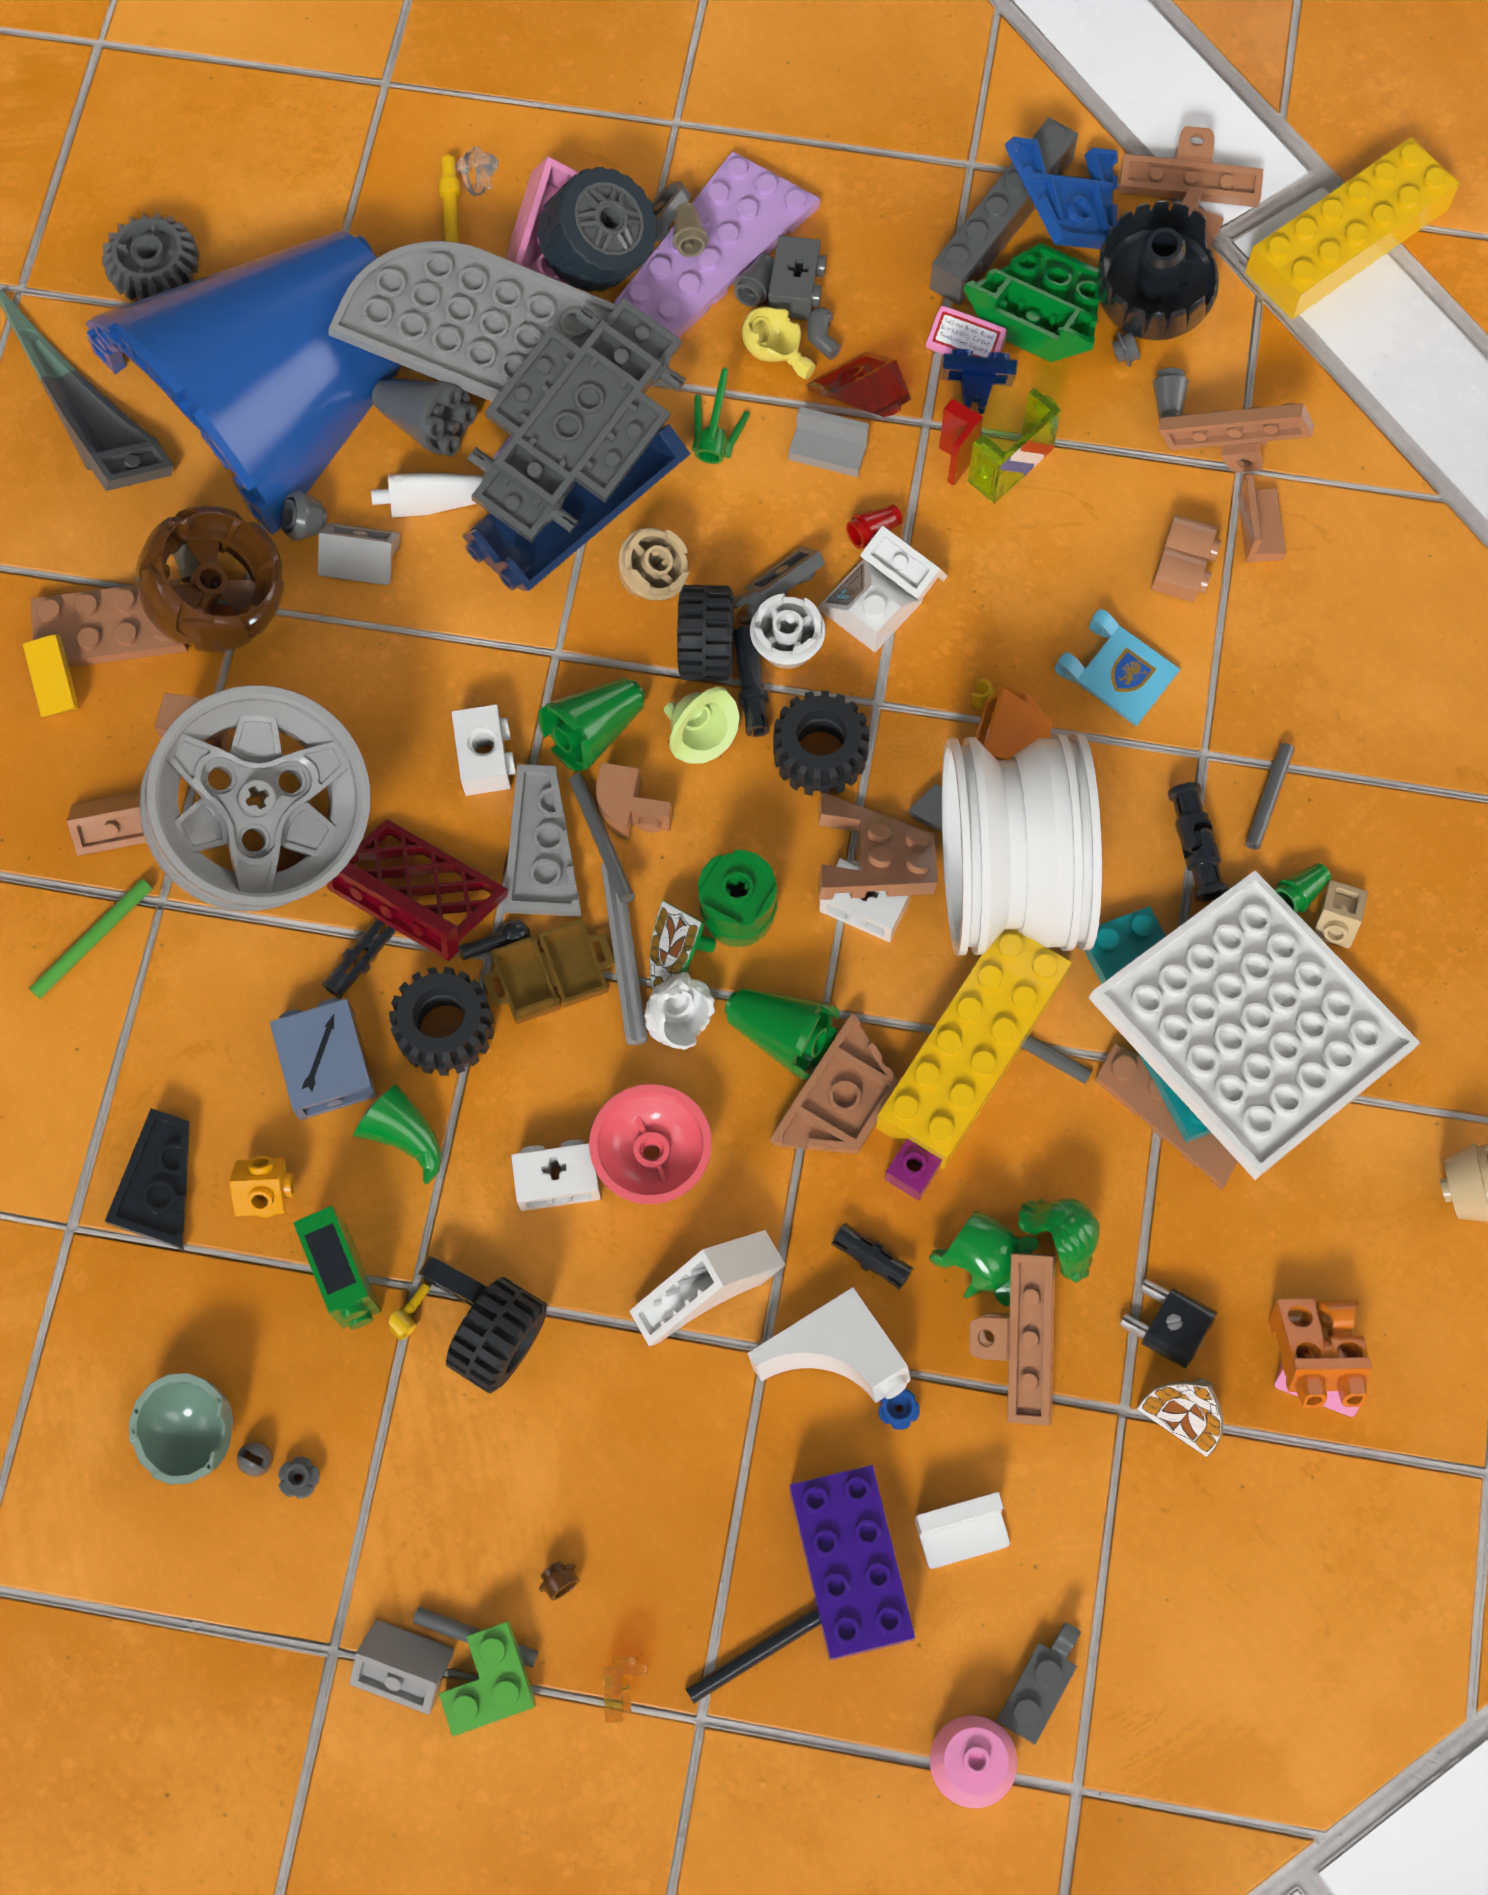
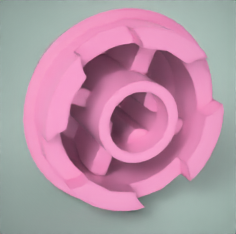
M970 1715L959 1717L946 1724L934 1739L930 1751L931 1774L939 1790L952 1802L968 1808L987 1807L1002 1799L1014 1783L1018 1766L1016 1749L1010 1736L996 1722L982 1716Z

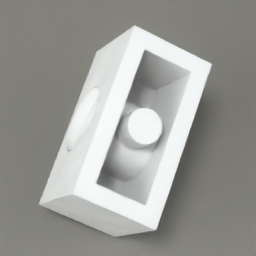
M497 705L451 711L460 778L465 796L511 789L509 775L516 774L513 753L505 752L504 741L511 740L507 717L500 718ZM482 746L494 747L489 753H477V750Z

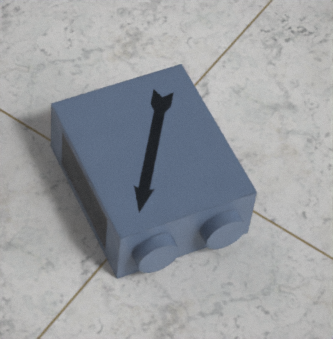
M327 999L320 1002L317 1008L303 1012L301 1010L287 1011L281 1014L279 1019L270 1021L291 1106L299 1120L377 1097L354 1011L347 999Z

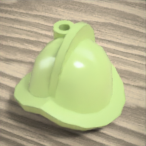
M717 686L703 693L694 692L683 697L678 703L670 702L664 707V712L671 722L672 729L669 748L675 758L688 764L705 763L719 757L730 747L738 732V708L734 698L725 688Z

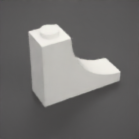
M766 1230L702 1249L629 1312L647 1344L652 1346L660 1343L673 1332L718 1304L762 1285L786 1264Z
M853 1287L747 1353L751 1365L761 1382L773 1375L793 1369H824L854 1381L871 1396L875 1403L884 1397L891 1399L899 1395L906 1388V1383L911 1381L906 1362Z

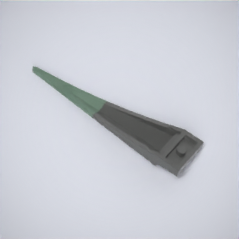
M0 290V305L86 469L93 471L105 491L171 476L174 465L157 440L115 407L76 371L33 326L10 298Z

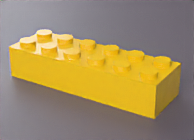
M1410 137L1253 246L1245 273L1293 320L1449 210L1460 183Z
M1004 929L989 949L981 955L877 1116L876 1128L903 1145L909 1139L942 1160L940 1168L944 1170L1016 1058L1024 1042L1032 1033L1067 978L1072 962L1019 933L1017 929Z

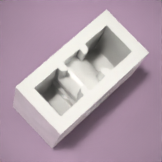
M840 858L836 867L858 870V861L851 860L848 862ZM886 891L867 892L866 895H873L867 901H863L860 898H851L850 893H835L833 899H820V912L889 943L910 902V896L887 897Z
M569 1140L561 1143L560 1148L545 1150L544 1146L536 1145L522 1148L519 1154H512L516 1199L520 1210L527 1211L601 1200L598 1175L591 1161L589 1143L585 1144L584 1140ZM554 1167H560L561 1170L559 1174L560 1179L552 1180L550 1176Z

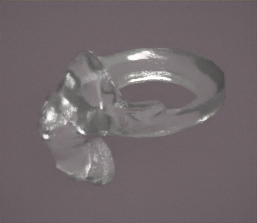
M480 146L467 150L463 158L456 164L458 171L462 173L467 191L473 196H481L486 190L492 188L490 176L497 170L499 162L494 154L482 152ZM471 167H475L476 184L474 187L471 185L468 175Z

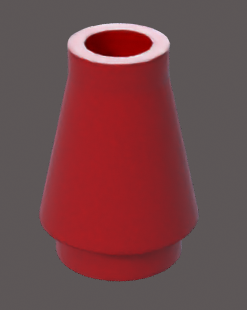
M894 504L885 508L853 515L852 520L846 525L847 535L856 548H866L882 526L892 531L903 523V517L899 508Z

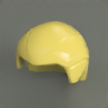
M759 307L751 310L746 316L742 327L743 342L751 355L766 362L787 361L789 365H792L799 377L806 380L809 379L815 371L816 365L810 359L801 356V353L798 351L801 329L798 323L789 320V312L786 309H774L771 307Z

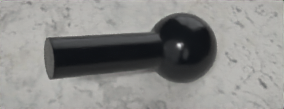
M510 920L502 926L499 933L459 945V955L464 961L488 953L493 949L530 937V929L520 920Z

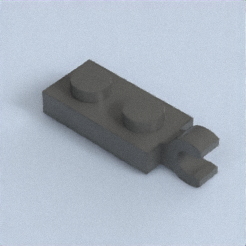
M801 546L747 585L745 593L733 597L735 609L741 608L744 604L747 606L746 613L738 618L739 623L750 625L753 616L765 600L777 594H785L786 597L787 591L795 585L812 579L816 574L815 571L826 564L820 552Z
M1063 1623L1050 1649L1037 1643L996 1719L998 1723L1035 1745L1077 1668L1075 1664L1066 1658L1074 1647L1081 1633L1080 1630L1068 1623Z

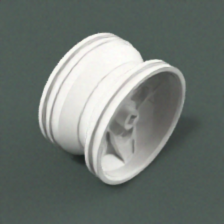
M1064 733L1053 734L1051 738H1039L1013 755L1010 760H997L975 737H966L963 741V746H960L957 738H948L946 740L942 767V847L947 916L955 955H966L968 947H971L974 955H983L1004 929H1017L1019 933L1047 948L1060 947L1062 951H1072L1076 945L1080 950H1091L1093 948L1098 933L1101 908L1102 844L1096 774L1091 749L1084 733H1072L1069 739Z

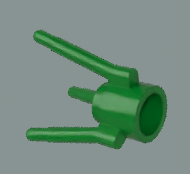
M726 367L721 370L710 426H706L704 431H702L701 396L696 395L694 397V441L692 451L695 452V456L699 460L709 464H719L723 461L724 457H731L733 446L750 417L748 411L743 413L728 440L725 436L726 432L718 427L728 376V368Z

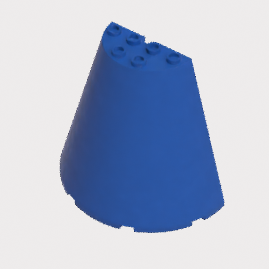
M341 230L95 315L86 323V326L90 329L86 333L93 352L115 375L126 367L122 355L123 352L166 393L181 412L201 431L202 438L221 464L236 474L233 477L234 484L240 492L249 512L271 535L282 527L281 513L286 496L295 490H301L305 493L309 491L372 407V393L376 384L381 380L393 379L402 367L398 363L329 336L330 324L349 285L367 265L377 259L369 243L361 235L355 238L353 235Z

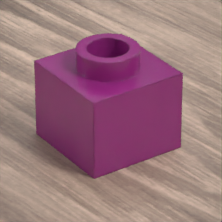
M907 1139L887 1169L885 1180L919 1201L940 1169L942 1160ZM913 1160L920 1164L922 1168L917 1172H912L907 1168L906 1164Z

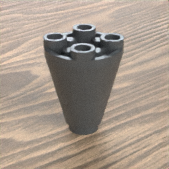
M381 380L376 384L372 393L373 405L378 408L380 413L422 447L437 455H455L468 426L475 421L477 416V408L474 404H471L468 392L454 384L442 381Z

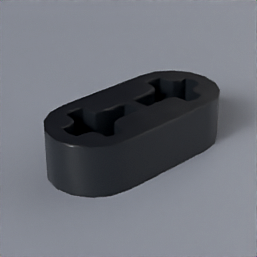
M431 1256L427 1257L418 1272V1276L428 1283L470 1306L475 1303L487 1288L480 1282Z

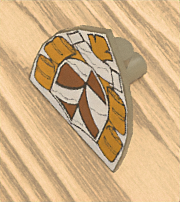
M1197 1379L1195 1382H1169L1155 1387L1137 1407L1138 1411L1207 1458L1216 1448L1223 1434L1224 1419L1220 1403L1213 1391V1385L1205 1379Z

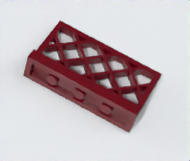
M388 819L361 841L354 856L345 868L327 883L329 891L447 961L451 960L459 952L458 943L508 897V888ZM390 835L400 841L401 846L378 848V843ZM424 855L431 859V863L408 865L407 856ZM403 857L404 866L381 868L380 859ZM375 859L376 868L360 869L354 865L360 860ZM454 872L461 876V881L439 883L438 874ZM433 874V884L411 885L410 876ZM405 877L406 886L391 887L382 882V879ZM485 890L491 895L487 899L469 901L468 891ZM463 892L464 901L441 903L440 894ZM435 894L437 904L421 905L414 901L412 896ZM466 912L467 916L458 926L443 918V914Z

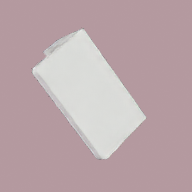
M884 526L879 529L860 555L919 601L922 600L937 578L943 582L947 578V575L939 567Z
M999 1492L923 1513L915 1517L916 1528L927 1565L930 1569L1004 1549L1010 1545L1001 1511L1004 1508Z

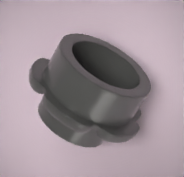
M1118 332L1116 334L1118 340L1112 342L1118 363L1125 361L1127 366H1131V362L1140 359L1132 332L1122 335Z
M302 1456L295 1457L292 1462L287 1461L281 1466L278 1477L281 1479L279 1488L287 1497L306 1498L314 1492L316 1485L319 1483V1470L316 1466L312 1465L310 1459ZM297 1474L302 1475V1480L299 1482L295 1481Z

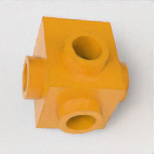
M258 1156L251 1160H236L229 1181L235 1216L257 1215L266 1218L276 1214H284L288 1198L294 1197L295 1193L293 1173H287L285 1158Z

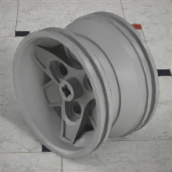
M234 687L219 691L193 704L171 724L163 735L148 762L143 776L139 800L140 820L143 834L152 856L164 873L182 890L205 903L219 908L236 911L267 910L286 905L317 891L335 878L349 863L358 849L367 827L370 811L369 778L363 757L352 736L342 723L324 707L303 695L278 687ZM236 728L229 753L205 742L218 733ZM279 732L293 738L305 749L282 756ZM213 770L224 771L229 777L228 788L224 790L214 789L208 782L209 772ZM291 773L297 778L299 786L295 793H286L280 788L278 781L281 774ZM180 777L201 797L181 815L178 809ZM326 786L329 796L327 819L308 803ZM249 796L251 798L258 796L261 803L257 806H248L246 799ZM252 830L261 835L263 844L259 851H249L244 847L242 843L244 832ZM227 844L234 872L215 864L200 851ZM280 847L307 855L296 865L275 873Z

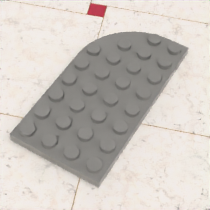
M428 241L399 247L378 257L367 265L346 290L330 324L329 336L442 382L454 384L464 391L493 402L550 327L581 348L593 330L576 319L579 311L586 306L597 316L603 318L611 313L617 305L485 250L455 242Z

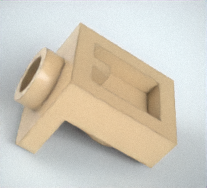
M1330 880L1325 891L1321 913L1314 932L1323 941L1350 948L1362 923L1368 891Z

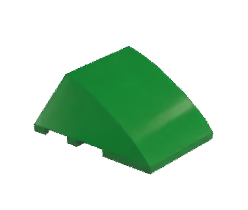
M1039 243L1013 257L1008 266L1000 270L993 268L988 271L986 278L977 283L972 280L964 286L963 290L979 319L1004 327L1007 330L1006 342L1049 362L1093 349L1100 299L1097 292L1098 269L1043 243Z

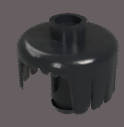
M1156 201L1152 210H1150L1149 204L1144 203L1136 207L1134 215L1131 211L1125 212L1119 218L1116 226L1109 229L1105 243L1101 246L1097 272V292L1101 306L1108 318L1118 328L1126 333L1132 332L1134 337L1140 339L1167 340L1189 332L1207 316L1217 297L1219 272L1212 250L1207 246L1206 218L1198 210L1192 211L1189 216V206L1180 202H1175L1170 211L1168 209V201Z

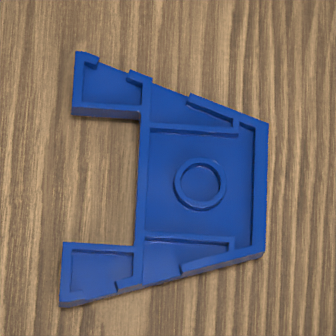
M1013 136L1005 143V148L1054 244L1101 249L1109 229L1117 224V205L1112 204L1113 190L1117 188V176L1113 175V165L1118 162L1117 151L1093 147L1084 154L1090 179L1047 174L1045 171L1038 140Z

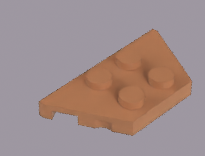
M852 1013L850 1014L771 1136L770 1143L772 1145L858 1154L876 1126L879 1112L899 1081L892 1070L883 1062L882 1055L875 1044L870 1042L861 1028L857 1016Z

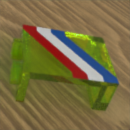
M1033 388L1028 394L1022 427L1024 435L1005 452L984 434L973 443L968 482L992 503L995 504L1053 450L1061 409L1058 408L1057 403L1051 397L1042 395Z

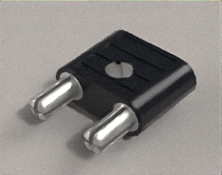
M1145 1279L1140 1287V1292L1162 1303L1160 1310L1150 1326L1129 1314H1125L1120 1321V1327L1142 1338V1345L1187 1369L1203 1343L1218 1312L1175 1288L1168 1291L1156 1283Z

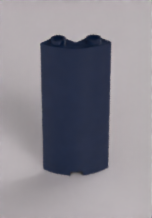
M670 424L664 425L606 503L575 482V487L565 498L562 506L564 511L579 520L572 533H569L559 524L552 521L540 531L531 543L489 513L462 535L468 543L465 546L466 550L476 562L484 561L499 575L501 581L510 590L514 591L518 588L523 591H530L691 453Z

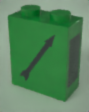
M331 1205L294 1221V1227L328 1313L342 1328L349 1326L350 1329H357L374 1320L373 1315L380 1313L381 1310L347 1225L334 1207Z

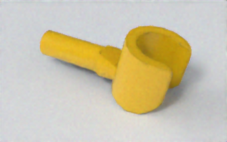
M424 1283L421 1284L403 1309L399 1308L390 1316V1330L400 1341L407 1338L417 1327V1324L410 1316L415 1312L430 1290V1287Z

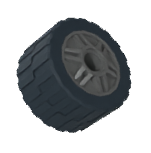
M604 167L587 168L570 178L545 204L544 210L540 213L539 227L537 228V236L540 241L539 247L541 253L545 256L548 266L555 271L561 280H565L570 286L589 292L606 291L610 287L614 288L647 260V257L654 249V243L658 235L656 227L658 224L657 217L654 214L651 201L645 195V191L629 176L619 173L618 170L612 168L605 169Z

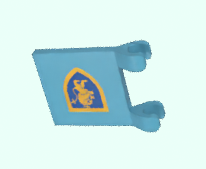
M1099 609L1093 615L1089 623V629L1109 640L1086 669L1075 656L1065 652L1058 659L1054 670L1061 677L1077 683L1133 725L1137 726L1178 674L1180 668L1122 628L1107 611Z

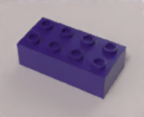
M873 1465L790 1484L789 1493L829 1661L913 1641L915 1634Z

